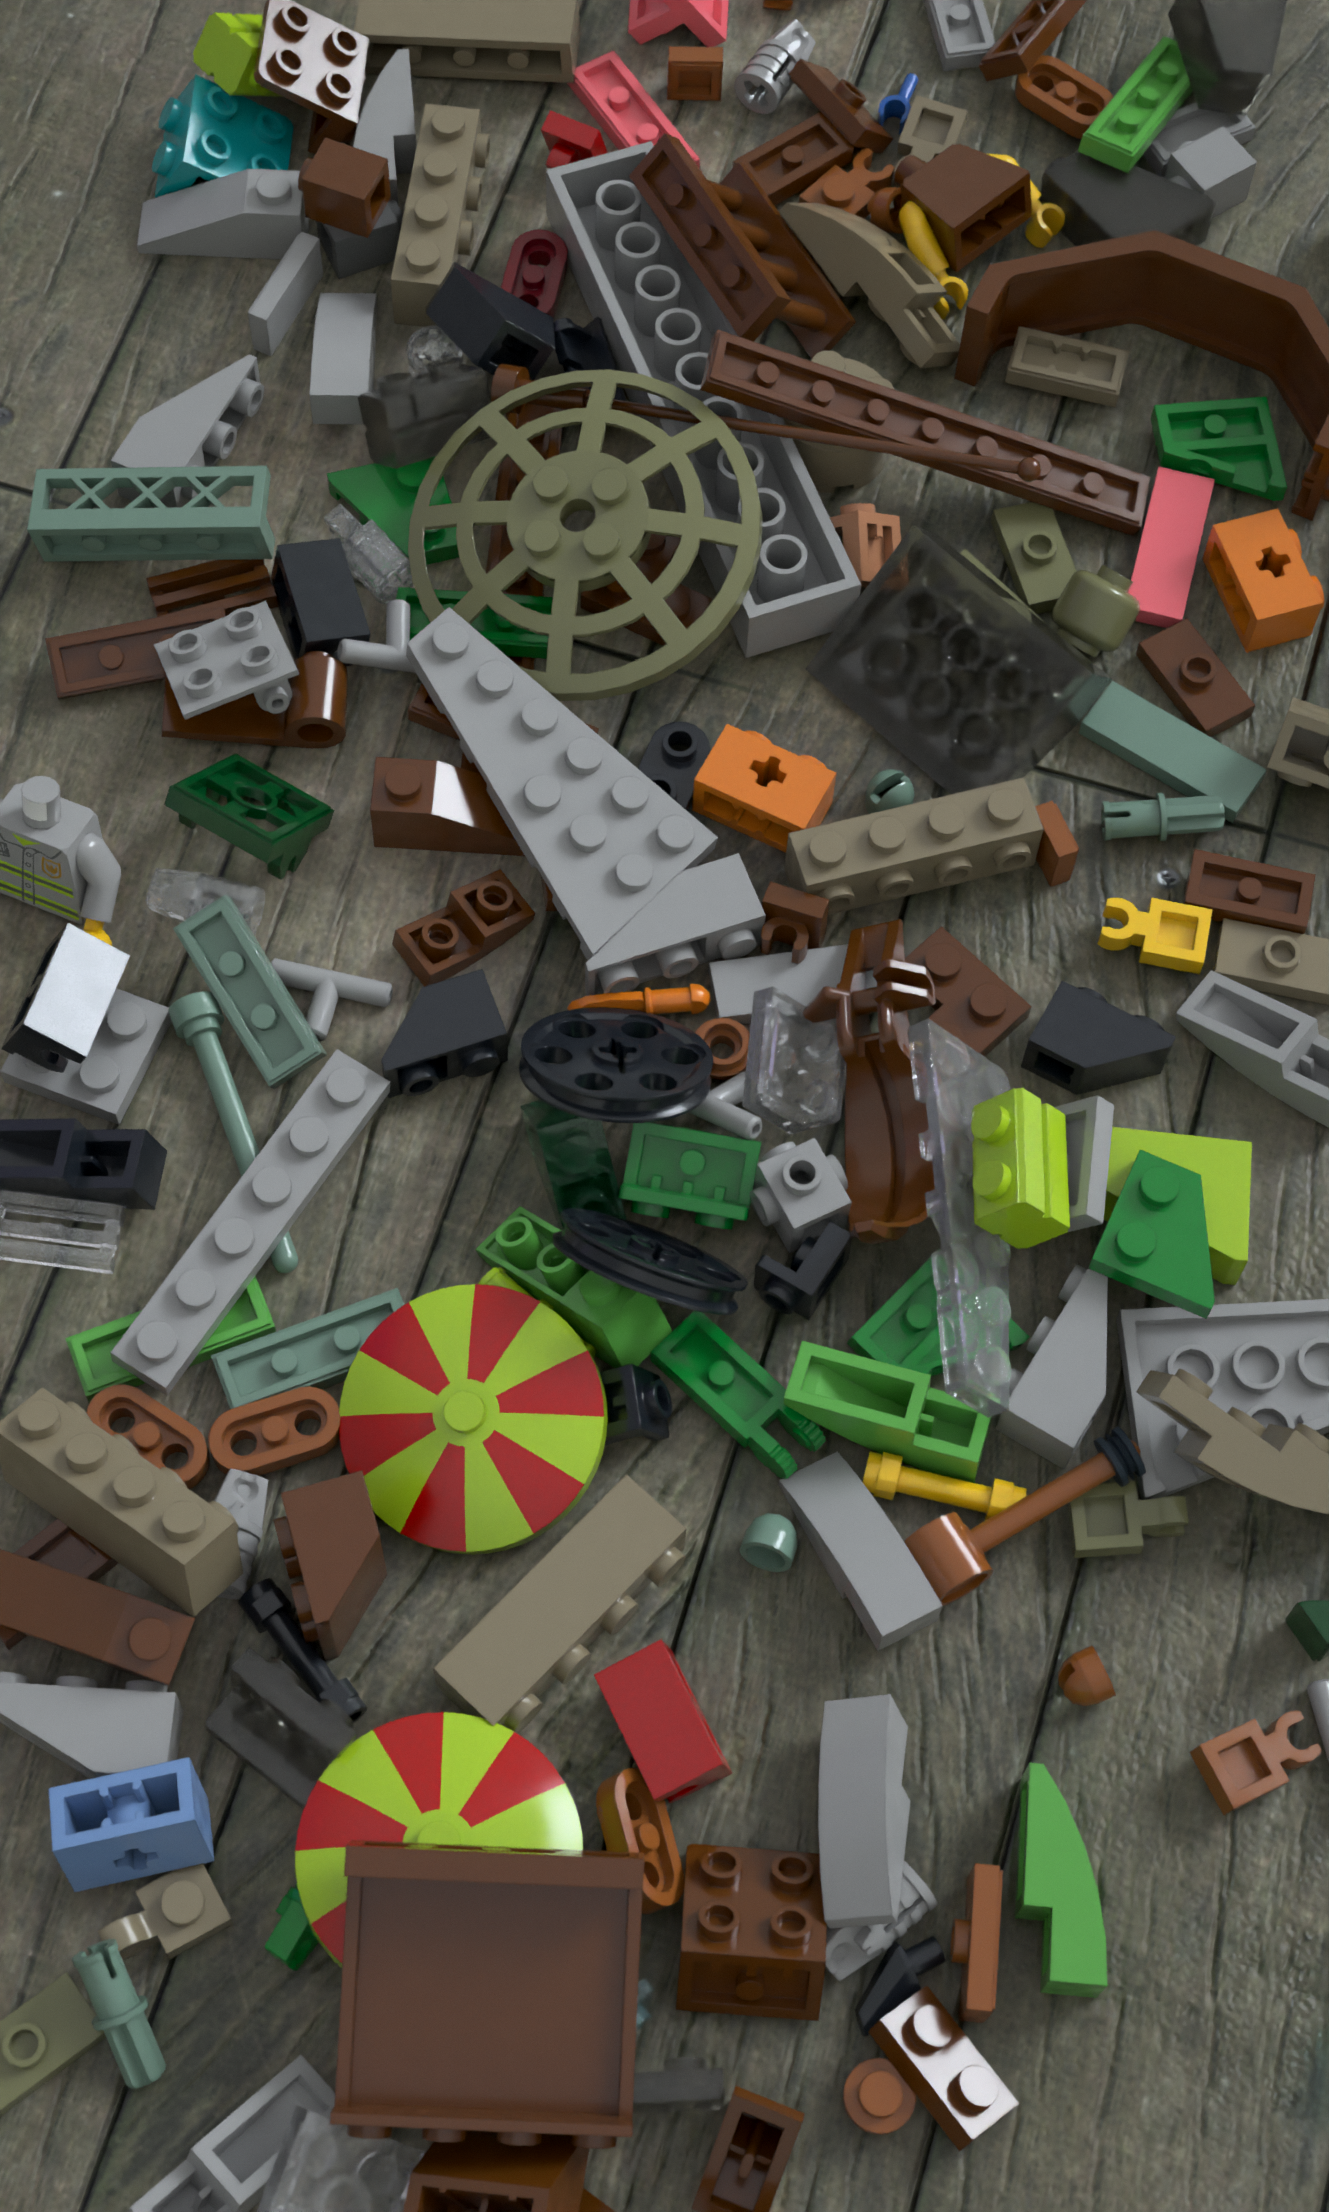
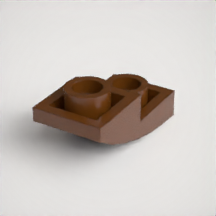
M499 869L451 891L446 907L396 929L392 945L425 987L450 978L500 947L534 920L535 912L502 870Z

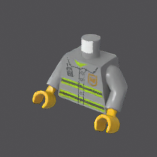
M35 776L29 778L24 783L14 785L6 797L0 799V893L81 925L85 922L83 931L112 946L110 937L103 930L104 922L111 923L121 879V867L102 838L98 816L90 808L61 798L59 784L50 777Z

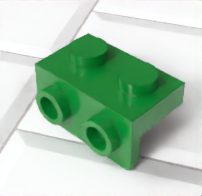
M656 1122L633 1123L624 1180L620 1185L618 1198L633 1200L631 1212L669 1218L670 1208L696 1212L694 1221L696 1224L732 1230L734 1219L747 1221L751 1206L750 1191L754 1188L762 1141L746 1140L740 1137Z

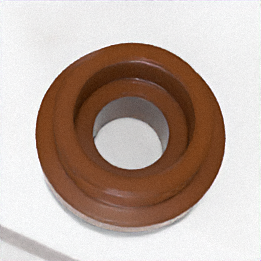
M715 1018L703 1023L695 1031L707 1043L710 1049L716 1044L723 1043L730 1046L733 1050V1054L725 1059H720L713 1055V1068L710 1078L718 1080L731 1079L749 1067L753 1057L754 1044L751 1034L742 1024L729 1018Z

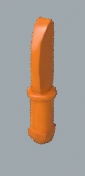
M689 984L690 987L656 990L645 987L643 992H612L585 996L572 1001L567 1010L609 1007L631 1009L651 1014L679 1012L698 1014L708 1007L711 995L707 989L699 984Z

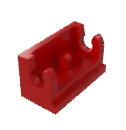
M662 1639L594 1674L649 1791L656 1802L666 1798L669 1803L675 1802L733 1773L673 1651Z

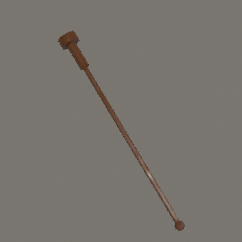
M500 364L495 371L492 381L491 402L511 390L533 382L534 380H530L527 368ZM585 388L569 389L544 395L527 402V404L565 410L586 408L590 390ZM617 399L613 400L611 407L613 410H620L630 414L694 424L701 422L688 410ZM526 403L515 407L508 413H522ZM717 415L732 430L1018 474L1026 482L1035 481L1041 474L1039 461L1032 457L1024 458L1018 462Z

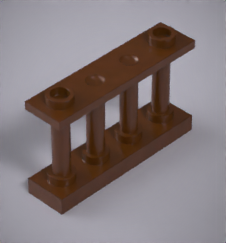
M664 133L630 173L629 177L739 337L754 342L770 323L777 319L788 324L812 359L818 352L830 351L856 323L745 164L738 162L720 184L706 179L681 141Z

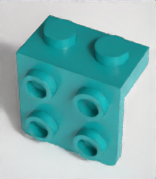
M197 74L177 99L170 97L163 107L158 125L159 129L164 130L163 142L158 147L152 164V171L158 174L154 198L189 188L198 176L211 181L246 169L288 170L293 124L286 116L244 96L228 95L218 84Z

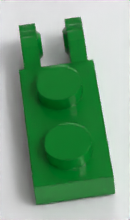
M692 1312L651 1351L650 1361L744 1448L749 1445L756 1458L768 1467L771 1472L776 1474L777 1477L788 1479L798 1468L791 1454L765 1431L776 1418H778L785 1431L805 1449H809L810 1452H815L826 1442V1437L819 1426L783 1404L786 1389L702 1312Z

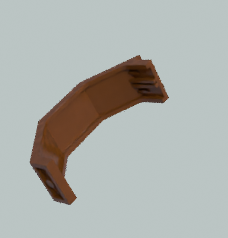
M1157 230L989 264L966 307L954 379L975 387L992 355L1004 347L1014 346L1019 326L1067 336L1125 324L1142 325L1266 374L1275 384L1314 451L1301 482L1302 488L1291 513L1313 521L1322 500L1329 502V327L1305 287Z

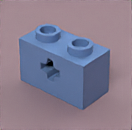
M189 1757L49 1788L52 1852L74 1892L214 1861L209 1799Z

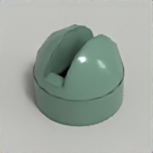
M886 769L878 772L870 780L866 789L865 806L868 813L871 814L913 804L915 793L910 779L899 770ZM893 787L881 799L877 796L878 793L885 789Z
M766 1513L755 1518L747 1528L740 1546V1554L747 1562L760 1569L772 1572L787 1571L792 1565L797 1550V1532L791 1521L780 1514Z

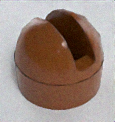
M886 187L877 190L867 204V211L871 213L870 222L887 233H903L899 221V213L902 209L901 187ZM893 201L894 207L890 208V204Z
M1092 1645L1072 1654L1063 1662L1058 1672V1684L1064 1690L1065 1697L1071 1703L1090 1706L1116 1696L1110 1678Z

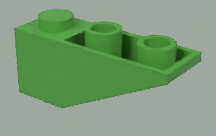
M521 1206L475 1249L478 1255L492 1268L502 1267L508 1276L535 1299L546 1300L553 1306V1310L582 1339L596 1348L595 1356L614 1368L629 1364L638 1366L672 1332L655 1298L604 1278L565 1256L551 1241L552 1235L561 1230Z

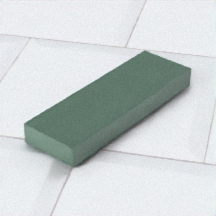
M1114 681L1109 684L1083 719L1079 734L1187 797L1220 796L1225 808V819L1232 823L1259 787L1267 769Z
M225 894L173 928L269 1087L277 1088L327 1055L231 897Z
M398 1288L211 1355L229 1408L233 1409L300 1387L324 1389L345 1381L354 1358L369 1335L382 1321L404 1305Z

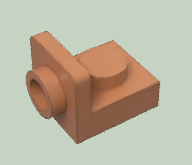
M869 503L841 506L840 515L830 517L838 536L843 537V547L858 576L861 587L889 590L903 586L900 516L875 513V505Z

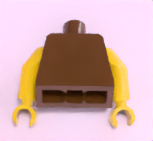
M954 144L928 163L915 155H909L900 162L895 172V182L901 187L902 199L899 221L907 246L945 288L946 294L952 296L960 310L967 301L968 288L963 280L948 276L945 270L947 267L956 272L960 271L1030 217L1031 219L1025 226V234L1029 242L1039 248L1045 247L1052 239V234L1057 235L1065 223V213L1062 208L1052 203L1042 205L1038 200L1042 194L1030 180V172L1020 167L1016 160L1009 155L987 154L962 144ZM942 297L933 308L941 319H945L949 313V306L944 297Z

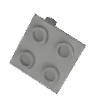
M266 601L251 607L237 609L228 616L192 630L181 631L170 639L154 644L185 720L251 693H254L259 707L270 713H281L289 706L292 690L288 679L299 675V672Z

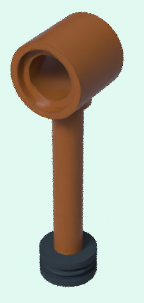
M1117 1426L1111 1430L1112 1438L1106 1433L1107 1441L1102 1437L1094 1440V1445L1098 1452L1097 1455L974 1528L969 1529L963 1523L958 1513L952 1512L927 1523L911 1534L904 1543L920 1566L942 1605L952 1603L970 1593L993 1574V1569L984 1555L985 1552L1112 1477L1123 1487L1129 1483L1127 1476L1132 1480L1135 1479L1133 1472L1139 1477L1145 1474L1146 1469L1140 1457L1141 1451L1136 1442L1130 1440L1125 1432Z

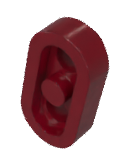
M531 230L521 234L512 245L501 284L502 289L552 316L553 319L567 272V247L563 239L547 230Z

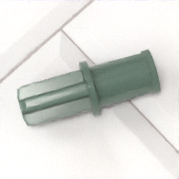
M1156 793L1155 799L1101 802V824H1105V827L1102 828L1104 841L1115 838L1157 836L1160 842L1166 841L1167 835L1220 831L1223 829L1225 822L1224 804L1221 797L1217 795L1165 799L1163 793Z
M107 1939L87 1947L89 1956H86L85 1951L77 1953L72 1958L74 1967L78 1969L97 2015L92 2020L94 2029L104 2031L126 2085L131 2089H136L149 2085L159 2079L165 2071L166 2063L144 2013V2010L149 2005L146 1996H137L119 1953V1945L116 1939Z

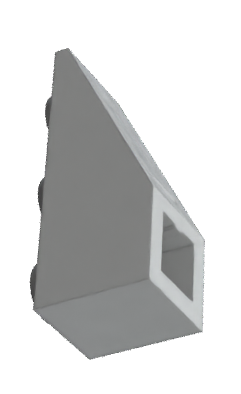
M250 354L140 416L111 459L112 468L215 466L219 459H226L235 445L237 431L247 416L253 417L257 413L264 397V386L260 383L257 357ZM175 487L161 498L160 501L167 508L183 507L198 494L191 487ZM134 488L117 489L119 496L131 501L140 496Z
M739 853L680 871L585 963L586 995L631 992L639 983L661 976L666 978L681 977L693 971L699 964L721 957L726 960L737 959L747 955L756 946H759L761 930L765 924L766 915Z
M1078 1264L1070 1273L1058 1296L1059 1299L1067 1303L1056 1321L1047 1316L1043 1318L1026 1348L1027 1351L1035 1355L1024 1374L1013 1368L994 1400V1403L1003 1407L996 1430L1064 1470L1096 1418L1106 1395L1108 1277L1091 1269H1085Z
M0 1672V1723L89 1779L178 1759L183 1708L177 1694L167 1692L168 1687L161 1683L133 1680L126 1682L125 1689L98 1688V1682L90 1678L61 1676L56 1679V1685L28 1684L29 1678L24 1675Z

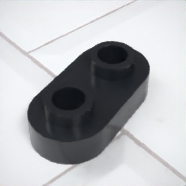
M671 722L665 724L653 734L638 769L689 812L693 803L694 779L710 753L709 740L699 727L691 723ZM681 744L688 746L689 749L679 752L673 750L671 746Z

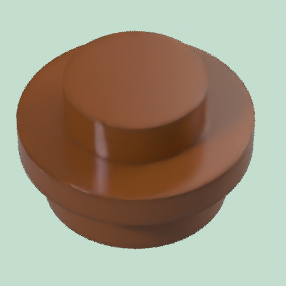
M873 2058L860 2063L851 2071L844 2085L843 2103L847 2115L857 2127L871 2134L884 2135L895 2132L906 2124L914 2111L916 2094L889 2059Z

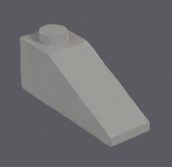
M246 169L144 201L137 243L138 253L282 259L296 236L301 231L308 233L310 219L306 218L303 192L298 189L300 171Z

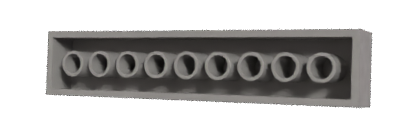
M652 141L546 170V209L548 220L554 233L560 236L566 244L567 262L593 320L596 317L602 320L617 371L643 374L672 384L702 401L716 415L786 426L782 417L700 390L711 339L717 329L736 336L738 334L629 177L630 173L653 148ZM624 388L630 402L686 410L671 400L641 390ZM637 415L661 428L670 437L696 425L694 423ZM730 429L743 447L754 473L763 515L762 545L754 579L739 610L730 620L732 629L745 657L755 656L856 625L861 583L793 439ZM715 441L688 455L687 457L692 462L701 484L705 517L741 524V500L737 478L727 454L719 442ZM670 465L662 470V473L680 513H685L683 488L676 471ZM701 541L698 553L718 594L732 567L737 548Z

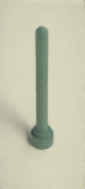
M195 992L176 1000L169 1007L168 1013L176 1035L179 1038L185 1039L188 1046L195 1047L242 1177L260 1151L218 1039L222 1034L221 1025L224 1022L221 1007L212 992ZM289 1231L270 1255L274 1268L281 1273L294 1271L299 1261Z

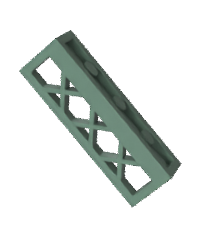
M267 466L36 469L27 530L44 562L273 559L275 537L266 517L271 474ZM233 486H253L250 506L225 507L218 498ZM175 487H191L198 494L183 507L167 508L160 501L161 498ZM76 488L83 495L67 509H48L51 489ZM118 488H134L140 494L125 508H109L103 502L106 497Z

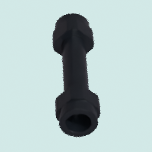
M271 1578L264 1579L247 1590L239 1599L238 1604L258 1633L267 1631L310 1688L316 1697L312 1702L314 1709L325 1724L335 1734L353 1725L367 1711V1706L361 1700L358 1692L347 1678L338 1680L313 1645L305 1642L303 1632L289 1614L292 1611L291 1602L282 1590L277 1587Z

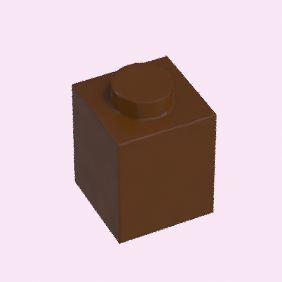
M325 138L314 158L308 157L304 161L298 177V189L303 192L306 218L368 238L391 198L388 159Z

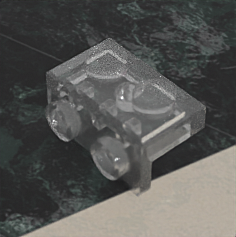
M771 986L755 991L753 996L742 1106L791 1135L836 1123L841 1118L846 1064L838 1047L836 1018L812 1023L804 1018L803 1011L806 1006L776 987Z

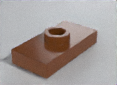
M974 1864L967 1877L965 1920L955 1918L953 1920L950 1962L962 1964L959 2021L984 2023L995 2010L1003 1870H1000V1866Z

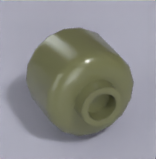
M1103 564L1097 574L1087 570L1076 571L1071 576L1052 609V619L1059 626L1055 635L1095 658L1100 650L1104 652L1116 651L1122 644L1141 609L1138 600L1133 595L1127 593L1133 581Z

